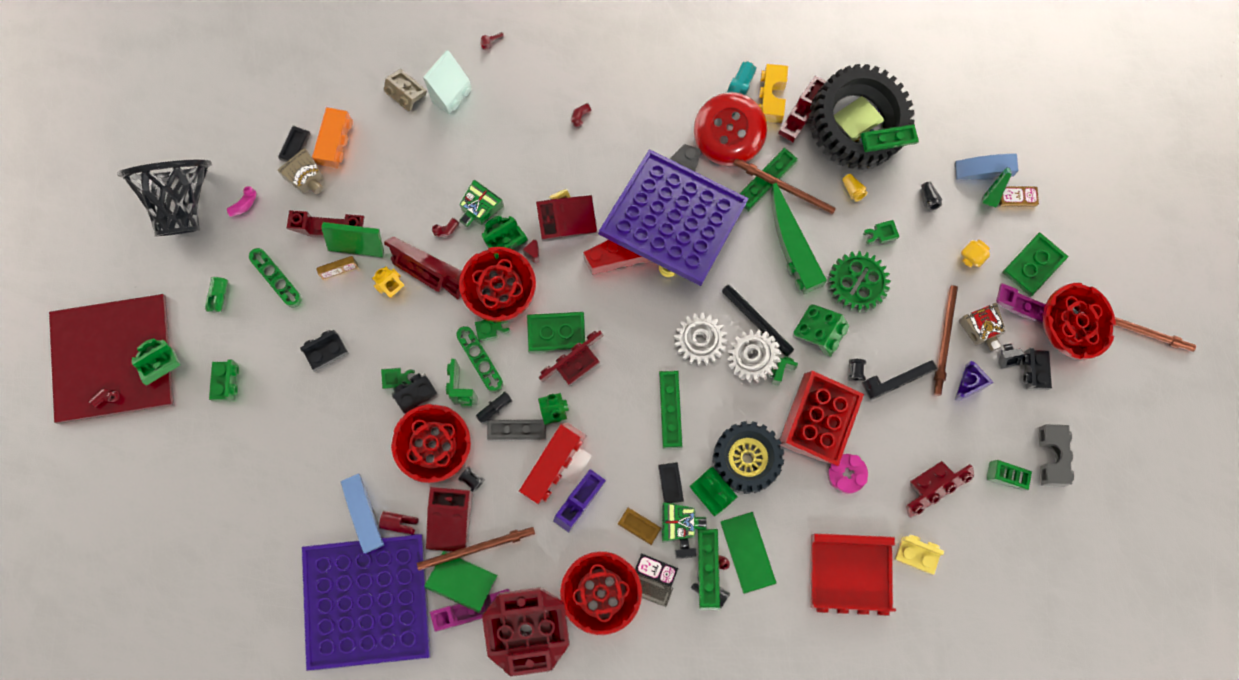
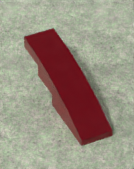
M816 75L814 76L779 129L778 134L794 143L809 120V114L812 112L810 106L814 102L812 100L819 89L825 84V80Z

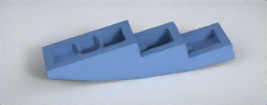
M360 474L342 480L341 485L363 552L366 554L384 546L372 511L373 507Z

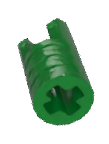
M211 277L205 304L206 312L213 310L222 312L228 284L227 279Z

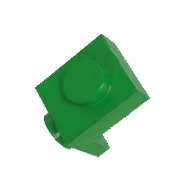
M789 357L780 358L781 362L776 364L778 369H771L773 375H770L773 378L772 384L780 385L785 368L790 370L797 368L798 363L794 362V359Z

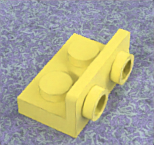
M911 534L902 537L894 560L934 575L939 558L944 554V551L939 549L940 546L928 542V544L920 541L921 538Z

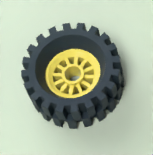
M747 421L741 422L740 425L734 424L730 429H726L715 445L712 456L713 468L728 486L734 489V492L739 493L741 491L744 494L760 492L769 487L782 471L784 448H780L782 444L780 439L776 440L774 437L776 433L773 430L771 432L766 430L767 426L764 424L758 426V422L753 421L751 424H747ZM744 454L751 455L752 462L745 463L742 456Z

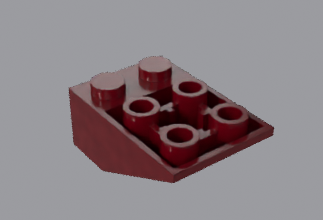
M592 195L536 202L542 240L597 232Z
M430 487L427 509L426 549L453 552L467 547L473 493L470 490Z

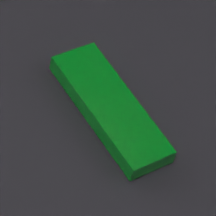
M915 124L868 131L860 134L865 152L914 145L919 142Z

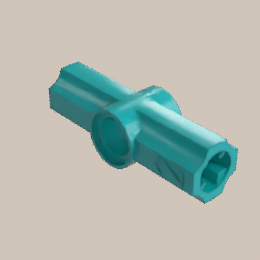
M742 62L736 77H733L727 92L747 95L750 82L756 73L757 67L751 62Z

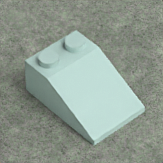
M448 50L445 51L423 77L432 103L448 114L452 110H456L462 98L468 96L471 91L469 78Z

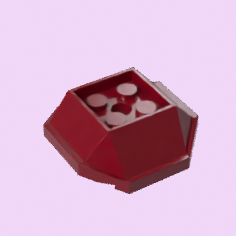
M541 587L499 593L482 614L487 657L502 668L510 677L552 671L570 645L565 604ZM526 624L532 629L529 632H524L521 626Z

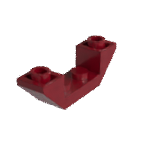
M289 210L286 228L310 237L324 238L321 228L323 222L363 227L365 216L345 214V219L312 217L308 211Z

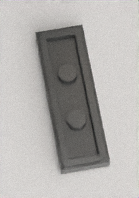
M488 420L487 440H546V425H544L543 420Z

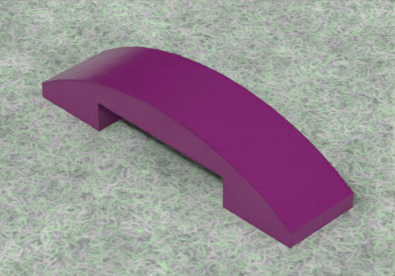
M1003 283L1000 284L996 299L999 305L1014 314L1043 324L1044 303L1018 293L1016 288Z
M509 589L489 594L480 613L460 604L430 611L434 632L482 619V614L497 595L502 592H510Z

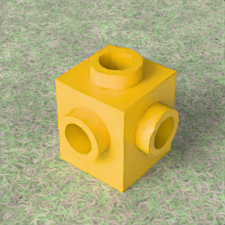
M386 266L377 270L375 276L371 278L376 283L374 285L375 289L380 294L384 292L390 298L404 286L399 279L401 277L394 268L390 270Z

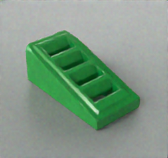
M1006 167L982 197L983 204L995 208L998 206L1012 175L1010 168Z
M994 460L989 463L987 480L1027 491L1030 487L1032 471L1000 460ZM1020 474H1023L1022 482L1019 483Z

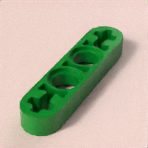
M261 248L251 250L249 260L283 302L292 308L299 306L302 296L267 253ZM259 254L265 263L261 264L257 260L256 255ZM274 267L272 275L265 274L266 268ZM284 280L286 282L285 287L277 289V282ZM288 291L295 296L296 300L294 302L286 294Z
M467 326L460 327L456 333L459 343L486 388L492 393L499 392L503 387V381L473 330ZM463 332L470 333L468 337L472 343L469 345L465 338L461 339ZM472 347L480 348L478 356L470 355ZM484 362L490 365V369L487 372L479 370V366ZM492 375L495 381L499 380L496 388L489 386L491 381L487 376Z

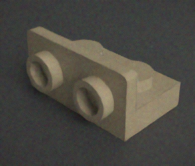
M402 69L385 78L384 92L407 111H411L413 104L426 96L427 90Z

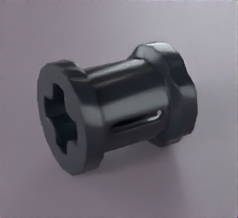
M849 359L851 371L848 380L865 381L864 365H866V360Z
M470 466L458 478L460 482L466 483L472 492H475L485 480L483 477L477 476Z

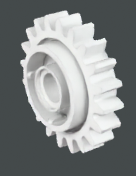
M694 313L692 320L687 316V323L681 321L680 326L682 328H676L678 334L674 335V339L678 340V342L674 346L681 347L678 350V354L684 353L683 360L689 357L690 364L696 360L697 366L700 365L701 361H704V364L707 366L708 359L714 363L716 360L715 356L720 358L722 355L720 351H725L726 347L722 344H726L727 339L722 337H725L727 332H721L724 325L717 326L718 319L711 321V315L705 319L704 313H701L700 318ZM697 336H703L706 341L704 343H699L696 341L695 338Z
M751 329L748 336L745 332H742L743 338L736 337L738 343H731L734 349L728 350L730 355H732L727 358L731 362L729 367L734 370L733 373L736 376L739 375L741 380L746 378L748 382H751L754 377L755 381L759 382L760 376L766 380V373L773 375L771 369H778L775 362H781L778 355L782 353L777 349L779 344L775 342L773 336L769 337L768 332H764L762 335L760 329L757 330L756 334ZM758 353L756 358L751 359L752 354Z

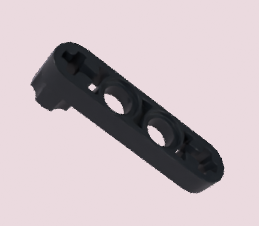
M931 360L883 383L880 382L876 375L863 381L862 385L870 400H873L935 371L937 367L934 361Z

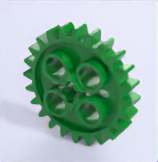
M853 251L849 254V257L844 254L842 260L837 259V265L833 264L832 269L834 271L829 272V276L832 278H829L828 283L833 284L829 287V290H835L832 297L838 296L837 303L843 301V308L850 305V311L854 307H857L858 312L861 311L862 307L865 311H868L869 305L874 309L877 306L876 303L880 305L883 302L881 298L885 299L887 297L885 292L890 290L886 286L891 282V280L886 279L890 273H884L887 266L881 267L882 260L874 261L876 256L874 255L869 258L868 252L864 256H862L861 251H858L856 256ZM851 266H857L860 272L853 271ZM865 268H868L855 293L851 295L850 292ZM868 276H874L876 282L870 281ZM847 281L850 287L843 286L842 282ZM859 291H864L867 297L860 296Z

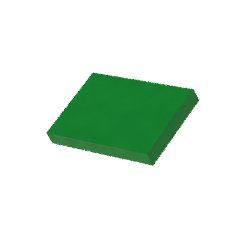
M323 222L321 228L328 251L375 257L384 256L380 229Z
M1039 232L1002 273L1032 297L1069 256Z
M584 312L527 315L528 352L572 351L571 348L576 344H583L585 342Z
M458 558L435 565L424 587L480 613L497 579V575Z

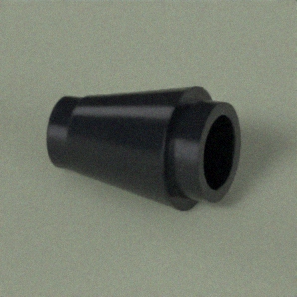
M932 182L923 183L921 188L924 206L928 210L940 208L942 206V198L932 185Z

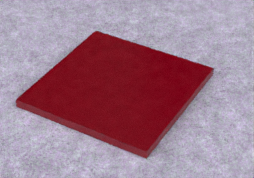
M164 294L49 312L54 423H66L173 405L171 371L146 386L141 381L137 369L132 365V357H136L138 353L137 348L145 341L150 339L162 341L163 339L169 345L166 296ZM102 389H113L119 393V399L116 402L104 401L97 408L89 402Z

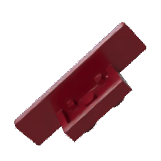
M601 331L590 333L586 337L587 341L573 346L571 353L567 356L565 354L560 356L554 366L544 368L538 378L544 382L558 371L569 386L600 363L589 347L604 336Z
M941 461L910 481L911 487L920 497L906 505L908 516L912 518L915 515L921 514L927 507L938 503L947 494H952L961 485L969 483L974 477V467L969 464L954 474Z

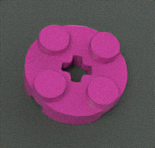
M843 454L839 466L830 464L827 472L828 480L832 487L838 491L852 494L862 489L867 483L868 469L858 455ZM846 468L853 473L851 479L843 476Z

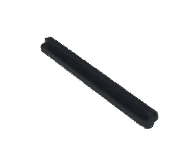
M730 284L726 285L722 290L723 294L762 333L768 332L769 337L773 336L775 342L779 344L778 349L785 356L788 357L792 354L794 348Z

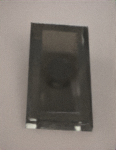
M638 574L642 587V598L667 607L673 588Z

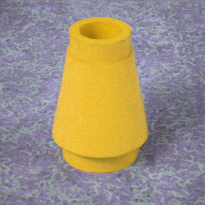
M847 174L843 177L842 181L851 199L857 202L867 195V188L852 174Z

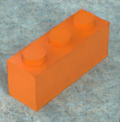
M326 107L312 155L317 165L338 169L339 163L343 161V148L348 143V130L352 128L353 124L348 111Z

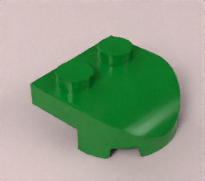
M496 216L490 219L485 224V230L482 233V238L488 248L505 247L515 249L528 241L525 233L511 216L509 218ZM496 253L494 256L497 260L499 259V254Z
M156 339L145 341L137 348L138 353L136 357H132V365L137 369L141 381L146 386L180 366L175 351L163 339L162 341H157Z

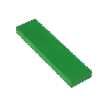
M784 147L762 171L781 179L798 161V158ZM756 176L739 193L749 198L744 208L749 212L772 188L773 184Z
M659 371L663 449L682 448L679 371Z
M698 529L699 610H720L718 529Z

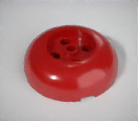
M727 92L712 97L700 108L694 122V138L697 147L708 160L721 166L734 167L735 165L733 164L736 159L746 163L749 162L761 151L767 137V121L763 110L752 98L740 93ZM735 112L740 114V118L737 120L732 118V114ZM716 119L722 120V124L720 126H716L714 124V121ZM728 125L733 126L731 131L727 130ZM744 130L746 132V135L744 137H739L738 131ZM726 136L728 142L723 144L720 142V138Z
M491 247L479 254L476 253L467 261L460 275L459 290L465 305L473 314L487 321L503 322L519 316L529 307L535 295L536 278L529 261L522 254L510 248ZM496 253L499 254V259L497 260L494 256ZM496 272L498 275L491 279L490 274ZM513 278L515 280L513 285L507 283L508 279ZM489 289L491 292L490 295H483V291ZM506 295L508 297V300L502 302L500 301L501 296Z
M1070 283L1057 289L1047 300L1043 311L1044 331L1050 343L1062 354L1070 358L1082 360L1095 358L1106 352L1114 340L1113 326L1116 325L1113 309L1107 298L1093 286L1088 287L1082 283Z
M426 404L410 410L399 420L393 431L391 444L394 461L405 475L419 482L437 483L451 478L464 466L471 449V437L465 421L457 412L446 406ZM433 428L439 429L438 435H432L431 431ZM418 439L423 440L421 447H416L415 445ZM432 442H436V446L434 448L430 447V444ZM445 443H449L451 445L448 451L443 450V445ZM428 455L434 456L433 462H427L426 458Z
M593 552L580 557L569 567L561 583L560 599L565 604L566 616L577 628L594 635H608L620 631L634 619L640 608L642 587L637 572L625 559L610 552ZM612 577L614 584L612 586L606 585V578ZM589 580L594 582L592 589H587L585 586ZM599 590L605 591L604 597L597 595ZM614 597L617 599L616 606L609 605L610 598ZM591 601H595L597 603V608L595 610H591L589 608V603Z

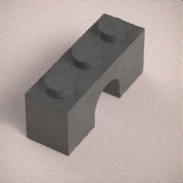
M1045 424L1039 427V447L1052 449L1056 456L1053 464L1047 463L1040 466L1041 486L1065 487L1072 485L1074 471L1071 469L1073 452L1070 450L1072 432L1069 431V425Z

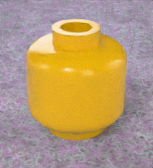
M979 239L977 241L971 240L961 251V255L964 258L962 262L969 268L972 266L979 268L990 257V248Z

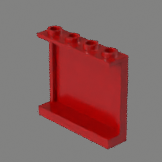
M812 534L811 608H816V612L829 613V609H837V613L849 614V610H857V614L869 615V611H877V615L890 616V612H896V608H893L892 546L895 545V537Z

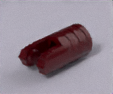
M383 511L379 522V529L414 535V528L402 524L415 525L419 519L417 517Z

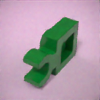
M894 220L876 224L874 226L875 230L866 229L863 232V235L869 234L872 236V239H868L866 244H873L877 239L882 244L900 237Z
M482 320L475 322L479 342L498 338L497 332L509 333V328H502V324L508 323V321L495 323Z
M401 368L381 369L382 389L395 388L402 384V382L410 383L411 380L407 376L410 373H415V370L409 369L405 373H401Z

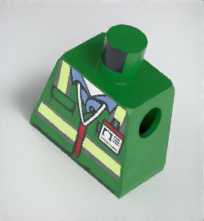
M474 179L460 202V208L465 214L459 221L466 227L473 220L483 225L503 208V201Z
M662 503V543L694 538L695 529H706V517H695V508Z

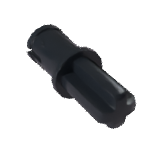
M504 391L494 401H489V405L477 413L476 418L480 423H485L512 402L511 397Z

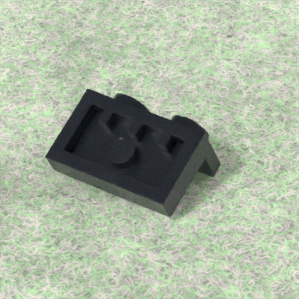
M327 330L321 334V337L315 340H308L304 343V346L300 347L314 372L348 354L341 337L335 330Z
M1034 348L1024 351L1022 364L1025 365L1023 382L1026 384V389H1052L1049 351L1034 350Z
M418 373L410 378V383L405 386L402 383L393 389L394 392L391 395L404 414L437 394L425 373L423 375Z

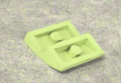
M863 96L834 114L837 125L852 141L861 137V133L870 131L884 121L880 113Z

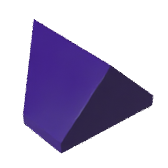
M970 361L965 365L956 393V401L978 393L994 383L974 361Z

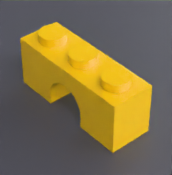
M766 64L765 71H761L760 81L764 83L759 91V98H762V104L759 103V106L763 110L767 122L780 124L783 122L786 99L777 98L772 92L775 90L785 91L788 66Z

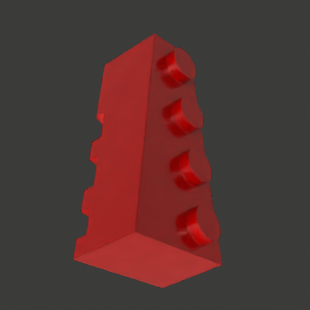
M610 240L583 252L584 260L592 275L625 266L630 267L642 262H652Z
M569 423L560 424L519 489V492L537 504L543 501L546 502L552 494L551 488L559 483L563 476L561 473L565 468L569 467L573 460V455L579 451L587 435Z

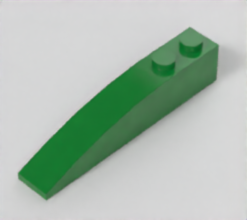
M775 183L771 189L775 228L787 261V269L790 274L794 275L797 289L801 290L803 295L823 287L827 279L777 183Z

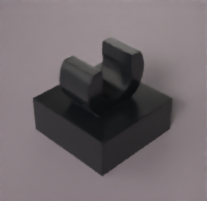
M1011 343L1003 345L1005 350H1001L1002 354L998 362L1001 369L1020 365L1024 355L1022 349H1014Z
M680 539L681 549L675 550V559L696 557V548L689 549V540Z

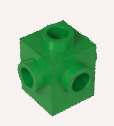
M561 393L549 394L546 397L538 398L544 425L553 422L558 423L567 419L566 411H569L567 400H562Z

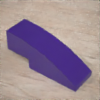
M590 469L557 512L553 522L569 533L606 480Z

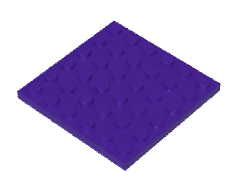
M649 149L599 229L598 235L702 286L749 198Z
M423 534L382 538L384 546L366 554L362 550L360 541L302 547L306 671L431 658L427 590L424 587L426 584L425 569L418 570L417 567L418 562L425 560Z

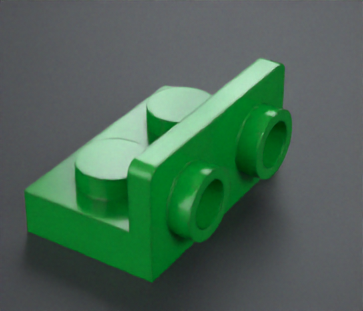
M228 359L227 362H212L209 400L235 401V395L238 393L236 376L239 375V366L232 359Z
M713 467L709 468L690 485L692 491L713 516H717L738 498Z

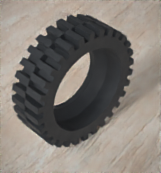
M855 64L852 68L847 66L843 70L840 69L825 82L812 100L814 102L810 106L812 112L809 114V119L813 121L809 126L810 129H816L812 133L813 139L819 137L820 140L816 143L817 146L821 147L823 145L825 149L822 152L825 155L830 152L832 154L830 159L833 162L836 159H840L839 165L841 166L849 163L848 168L854 169L857 165L858 170H863L866 166L870 169L875 165L879 166L904 147L865 152L863 145L845 136L835 121L833 110L841 99L848 96H863L871 101L878 108L884 119L882 129L913 125L915 122L914 119H910L915 113L914 110H909L913 105L912 100L906 101V98L909 96L908 91L903 93L901 89L904 85L902 83L896 85L894 82L897 78L894 75L888 78V71L884 70L882 73H879L880 67L874 66L870 70L869 64H865L862 68L860 64Z

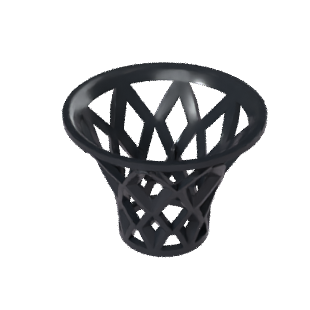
M210 160L159 162L130 167L117 172V175L125 179L146 208L155 237L200 231L198 201L202 184L208 171L207 169L212 165ZM181 167H194V168L183 169V170L181 169ZM172 168V170H171L170 172H162V173H151V172H150V171H152V170ZM178 176L179 180L174 189H172L171 186L175 177ZM166 177H168V180H167L166 183L161 179V178H166ZM158 187L160 188L159 196L156 194ZM172 200H173L174 203H175V208H174L173 213H172V211L170 210V205H171Z

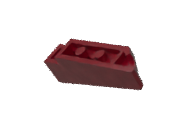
M391 237L384 241V245L388 246L392 253L390 259L393 265L438 293L444 288L456 299H460L459 280L462 270L396 237Z

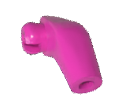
M250 186L245 187L242 198L227 208L228 215L233 217L247 212L256 199V190Z

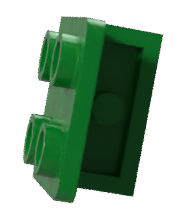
M811 304L793 334L799 339L818 345L824 355L831 357L834 351L838 349L843 336L847 334L850 325L843 314Z
M451 359V364L447 365V375L450 376V383H446V395H449V399L452 400L454 405L471 408L472 405H477L478 397L473 389H459L460 366L456 359Z

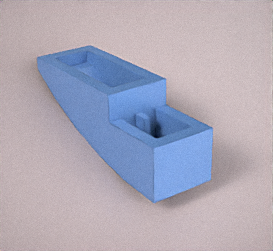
M1017 154L987 155L956 161V180H991L994 177H999L1006 167L1011 169V177H1014L1018 172Z

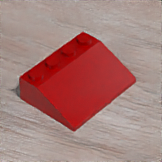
M813 370L804 373L780 437L782 443L780 446L825 463L839 466L864 394Z

